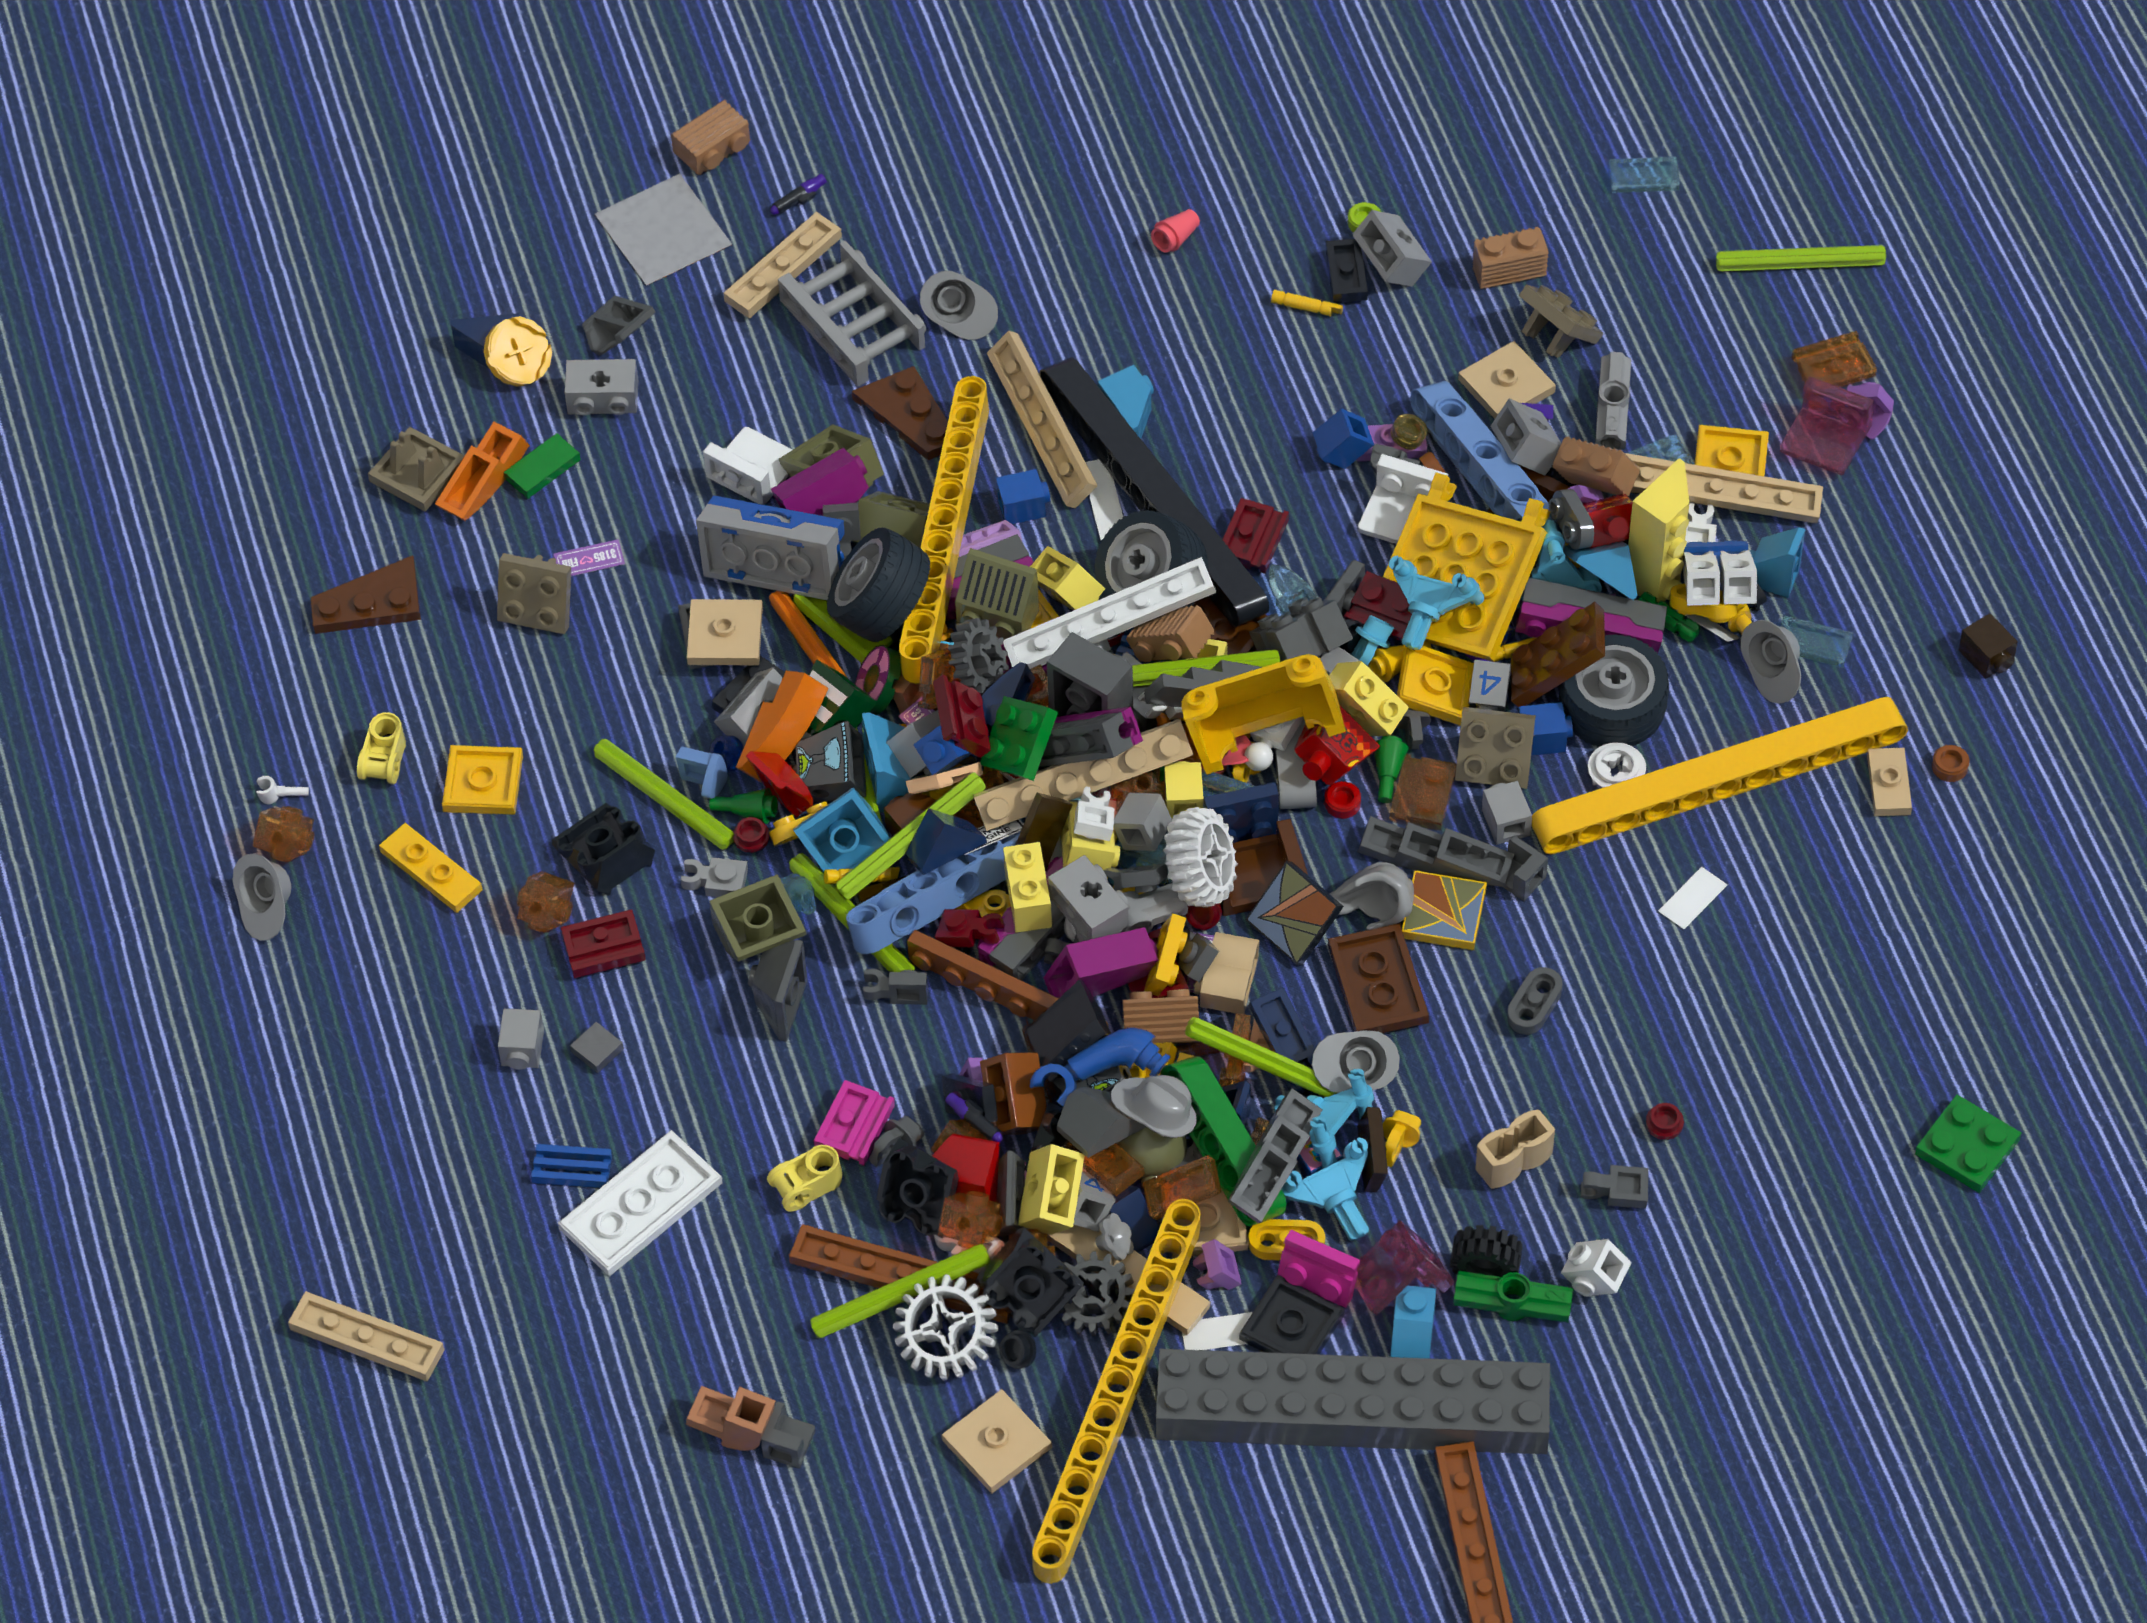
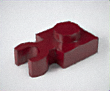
M945 909L935 934V939L950 947H973L976 939H982L987 944L999 943L1000 938L994 928H1004L1005 924L1001 915L997 913L987 914L982 917L979 910Z

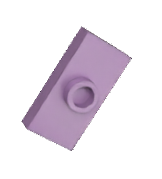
M1004 520L964 534L959 557L968 554L970 548L978 550L1018 534L1022 541L1020 530Z

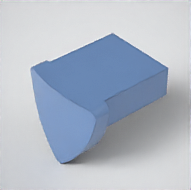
M683 746L680 747L676 755V761L681 779L702 784V797L712 799L718 796L728 778L726 764L722 755Z

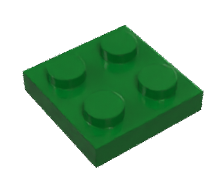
M1004 696L996 712V719L989 736L991 751L982 756L980 764L989 769L1034 781L1058 711Z
M1956 1094L1917 1145L1915 1155L1980 1194L2020 1141L2021 1132Z

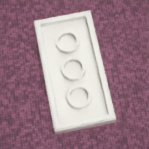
M671 1130L559 1221V1230L610 1277L723 1183L722 1176Z

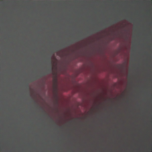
M1809 376L1803 389L1802 409L1782 441L1780 452L1833 473L1843 475L1872 426L1874 400Z
M1399 1220L1381 1236L1380 1240L1364 1256L1359 1258L1361 1261L1357 1267L1358 1274L1355 1288L1373 1314L1378 1315L1415 1277L1426 1287L1433 1284L1443 1293L1455 1282L1431 1246Z

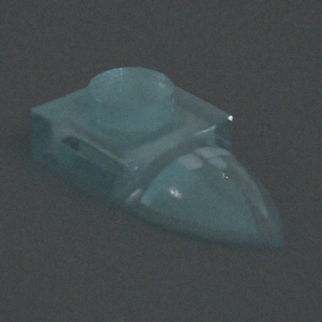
M1270 565L1269 583L1276 597V606L1283 615L1289 611L1288 605L1304 597H1307L1308 600L1318 597L1307 582L1298 574L1279 565Z

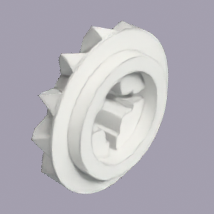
M1613 742L1604 744L1591 754L1588 761V774L1592 778L1593 785H1599L1602 788L1646 773V763L1642 754L1634 747L1625 743ZM1620 761H1623L1622 772H1618L1614 777L1611 776V768L1614 769L1616 765H1619Z

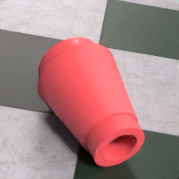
M1187 209L1184 212L1157 222L1151 232L1153 244L1157 249L1165 253L1178 250L1200 225V219L1196 212Z

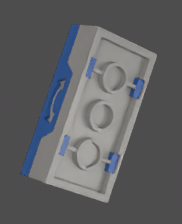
M714 495L696 519L704 577L823 600L828 599L833 580L844 561V554L840 550V541L845 535L843 520Z

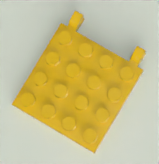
M1435 472L1428 495L1418 493L1391 558L1398 556L1402 557L1403 560L1412 562L1417 568V574L1452 584L1453 576L1461 573L1462 575L1465 574L1466 577L1473 578L1480 585V591L1484 594V601L1480 605L1468 602L1446 612L1444 615H1440L1438 622L1431 623L1424 642L1494 662L1543 545L1547 532L1542 526L1546 523L1550 511L1543 508L1544 503L1542 501L1529 498L1522 520L1517 521L1448 502L1454 495L1457 486L1449 483V476ZM1388 563L1383 577L1397 582L1393 570L1389 567Z

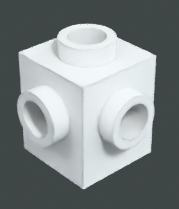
M1609 1239L1576 1242L1568 1254V1260L1561 1274L1572 1284L1573 1289L1583 1296L1617 1293L1632 1262Z

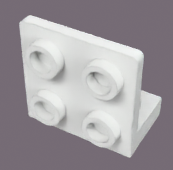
M746 426L727 448H721L712 442L703 451L706 477L757 504L765 505L773 496L771 488L784 482L789 477V474L781 466L779 458L792 451V449Z
M1382 454L1377 463L1376 487L1358 524V532L1397 544L1418 493L1428 495L1435 472L1447 476L1448 474Z

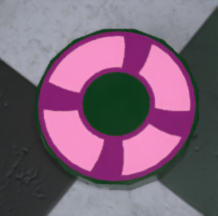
M883 644L875 646L867 654L855 680V684L878 701L869 712L874 715L880 714L887 708L895 695L896 689L891 688L894 679L899 680L901 676L899 652Z

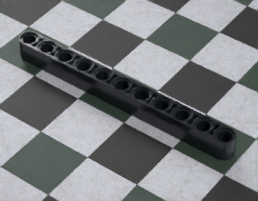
M1070 357L1041 369L1039 375L1056 407L1140 511L1148 510L1166 514L1186 524L1201 538L1208 555V573L1217 592L1209 595V597L1227 620L1237 627L1268 613L1269 602L1260 585L1074 357Z

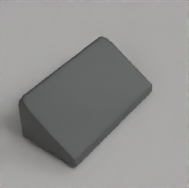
M1007 1151L999 1159L995 1216V1234L997 1236L1014 1235L1017 1229L1024 1228L1018 1225L1025 1185V1162L1014 1151Z

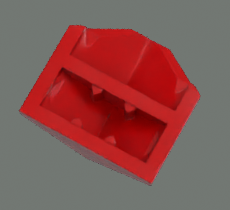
M750 751L746 755L764 787L770 788L772 795H775L777 800L795 818L813 806V797L806 784L779 754Z
M952 1134L932 1155V1157L957 1170L959 1179L952 1210L989 1217L996 1216L1000 1142Z

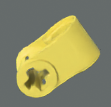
M389 712L377 714L369 723L364 746L360 751L357 762L358 779L365 780L367 777L385 779L388 784H395L397 782L406 740L401 721L395 714ZM386 734H392L391 736L383 737Z
M818 1145L794 1159L774 1167L767 1175V1181L771 1187H776L783 1198L782 1205L784 1209L792 1212L803 1208L809 1202L822 1195L834 1191L840 1186L843 1174L837 1151L828 1145ZM823 1166L831 1167L826 1171H817V1169Z

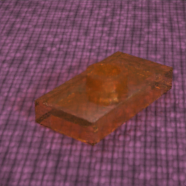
M1070 1142L1065 1145L1066 1149L1082 1153ZM1117 1143L1089 1158L1084 1157L1083 1168L1116 1197L1145 1175L1144 1167Z
M1209 1155L1142 1182L1149 1216L1155 1220L1163 1218L1167 1208L1175 1200L1188 1199L1194 1203H1199L1222 1193L1215 1159Z

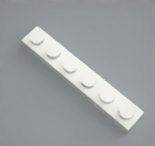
M1200 557L1007 638L1003 641V644L1008 652L1012 667L1019 662H1023L1028 665L1030 670L1047 664L1049 658L1071 632L1095 644L1217 592L1204 561Z

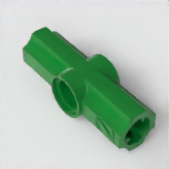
M1458 1271L1453 1306L1498 1312L1503 1319L1509 1321H1518L1526 1316L1568 1323L1573 1288L1531 1282L1526 1276L1517 1272H1510L1502 1277ZM1516 1294L1519 1295L1521 1298L1510 1299L1506 1297V1295Z

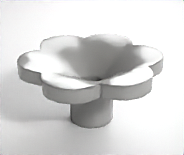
M1111 1213L1107 1218L1102 1219L1099 1223L1102 1235L1097 1236L1095 1239L1097 1247L1101 1251L1107 1250L1111 1252L1118 1261L1125 1259L1127 1255L1132 1254L1134 1251V1246L1130 1239V1227L1127 1223L1121 1222L1120 1217L1115 1213Z

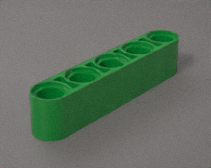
M1194 1056L1166 1065L1162 1068L1160 1075H1168L1179 1079L1188 1087L1191 1093V1105L1196 1113V1125L1189 1134L1229 1200L1256 1145L1203 1058ZM1282 1189L1262 1222L1284 1214L1286 1210V1197ZM1231 1205L1242 1223L1247 1226L1259 1224Z

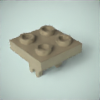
M1526 285L1519 294V297L1534 308L1522 330L1524 335L1535 338L1548 321L1559 328L1546 350L1550 356L1554 355L1556 358H1559L1575 338L1597 344L1604 334L1595 326L1597 320L1582 309L1578 312L1570 305L1573 301L1559 290L1553 292L1544 285H1541L1540 288Z
M409 427L405 432L401 431L399 433V439L391 442L390 449L368 473L369 482L426 512L441 495L464 455Z
M503 553L499 559L497 621L565 634L569 628L571 566L556 564L555 558H550L547 562L543 561V556L541 555L531 559Z
M1463 707L1455 780L1490 785L1518 781L1521 788L1527 789L1536 715Z

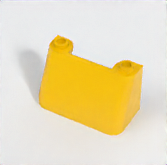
M1310 654L1297 656L1197 687L1189 691L1181 701L1185 723L1206 775L1224 770L1222 759L1225 753L1229 750L1231 753L1238 751L1235 737L1293 719L1304 717L1308 729L1314 728V724L1321 725L1325 728L1329 737L1346 732L1333 683L1320 658Z

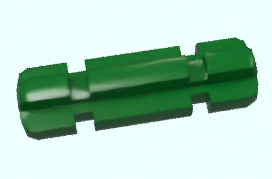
M1644 592L1638 598V601L1666 606L1664 627L1673 633L1680 632L1678 636L1684 640L1692 642L1700 633V624L1690 618L1684 619L1685 615L1678 613L1677 610L1662 600L1658 603L1657 598L1649 592Z

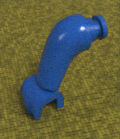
M1135 1027L1124 1028L1103 1037L1067 1060L1069 1064L1066 1066L1048 1064L1040 1067L1031 1078L1030 1088L1044 1087V1083L1050 1075L1060 1074L1066 1082V1088L1057 1102L1064 1107L1067 1096L1077 1088L1076 1081L1079 1079L1084 1081L1116 1066H1127L1131 1069L1134 1065H1137L1143 1071L1148 1068L1151 1071L1149 1076H1157L1171 1057L1167 1053L1164 1056L1158 1053L1160 1048L1153 1043L1156 1036L1151 1032Z

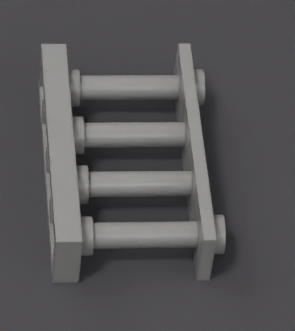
M846 241L840 243L841 263L806 283H798L790 273L778 278L780 301L858 387L869 381V360L908 338L919 351L924 349L926 326L918 314L913 315L867 265L864 255L859 250H854ZM847 274H850L859 284L824 305L822 303L817 304L811 297L814 293ZM868 295L878 305V307L845 326H837L830 318ZM886 317H889L898 327L864 348L856 347L850 341V338Z

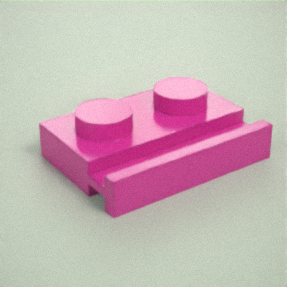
M844 1080L814 1139V1147L828 1145L837 1151L839 1157L847 1160L850 1158L857 1160L859 1164L865 1166L874 1148V1144L878 1140L895 1106L894 1097L889 1096L886 1098L880 1096L877 1091Z
M1290 1230L1284 1240L1285 1248L1282 1250L1277 1275L1285 1278L1292 1285L1301 1286L1328 1301L1346 1308L1353 1297L1358 1274L1357 1267L1361 1260Z

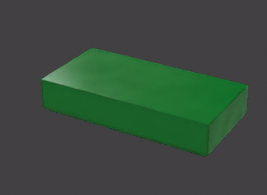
M556 433L504 472L505 479L529 499L581 460L580 453Z

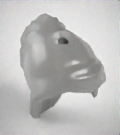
M1377 862L1358 871L1329 894L1344 906L1338 915L1348 914L1356 909H1360L1369 917L1379 919L1380 921L1371 923L1366 927L1367 930L1397 924L1410 915L1414 901V885L1407 874L1394 864Z

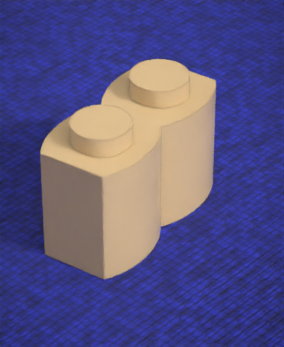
M1216 932L1212 944L1219 950V953L1200 982L1196 981L1194 994L1200 995V1007L1244 1015L1258 962L1259 940Z
M1540 1110L1529 1111L1518 1116L1510 1124L1509 1128L1495 1130L1479 1142L1477 1146L1476 1171L1490 1188H1499L1511 1183L1519 1176L1522 1170L1538 1167L1549 1159L1553 1153L1555 1128Z

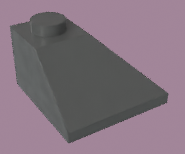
M793 940L762 952L759 964L752 965L748 979V985L753 987L756 1005L779 1040L785 1042L788 1040L808 981L804 944L800 940Z

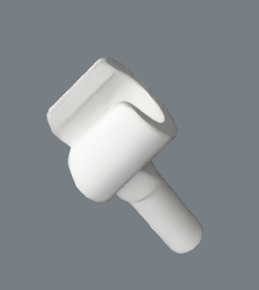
M262 776L257 779L259 787L264 791L260 790L256 791V793L265 804H273L280 796H309V787L277 786L270 776Z

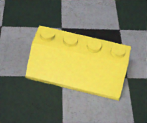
M1680 458L1637 496L1632 503L1628 545L1637 594L1641 596L1644 592H1649L1657 598L1658 603L1661 600L1663 602L1667 599L1670 600V589L1675 585L1682 584L1680 579L1681 571L1684 567L1683 554L1687 544L1685 537L1686 528L1689 524V494L1685 462Z

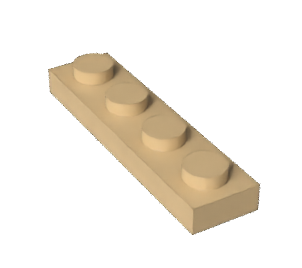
M815 212L723 293L724 301L750 319L779 293L778 278L787 273H790L794 279L842 238L841 228Z
M305 1291L288 1321L290 1330L427 1382L445 1350L443 1343L307 1291Z

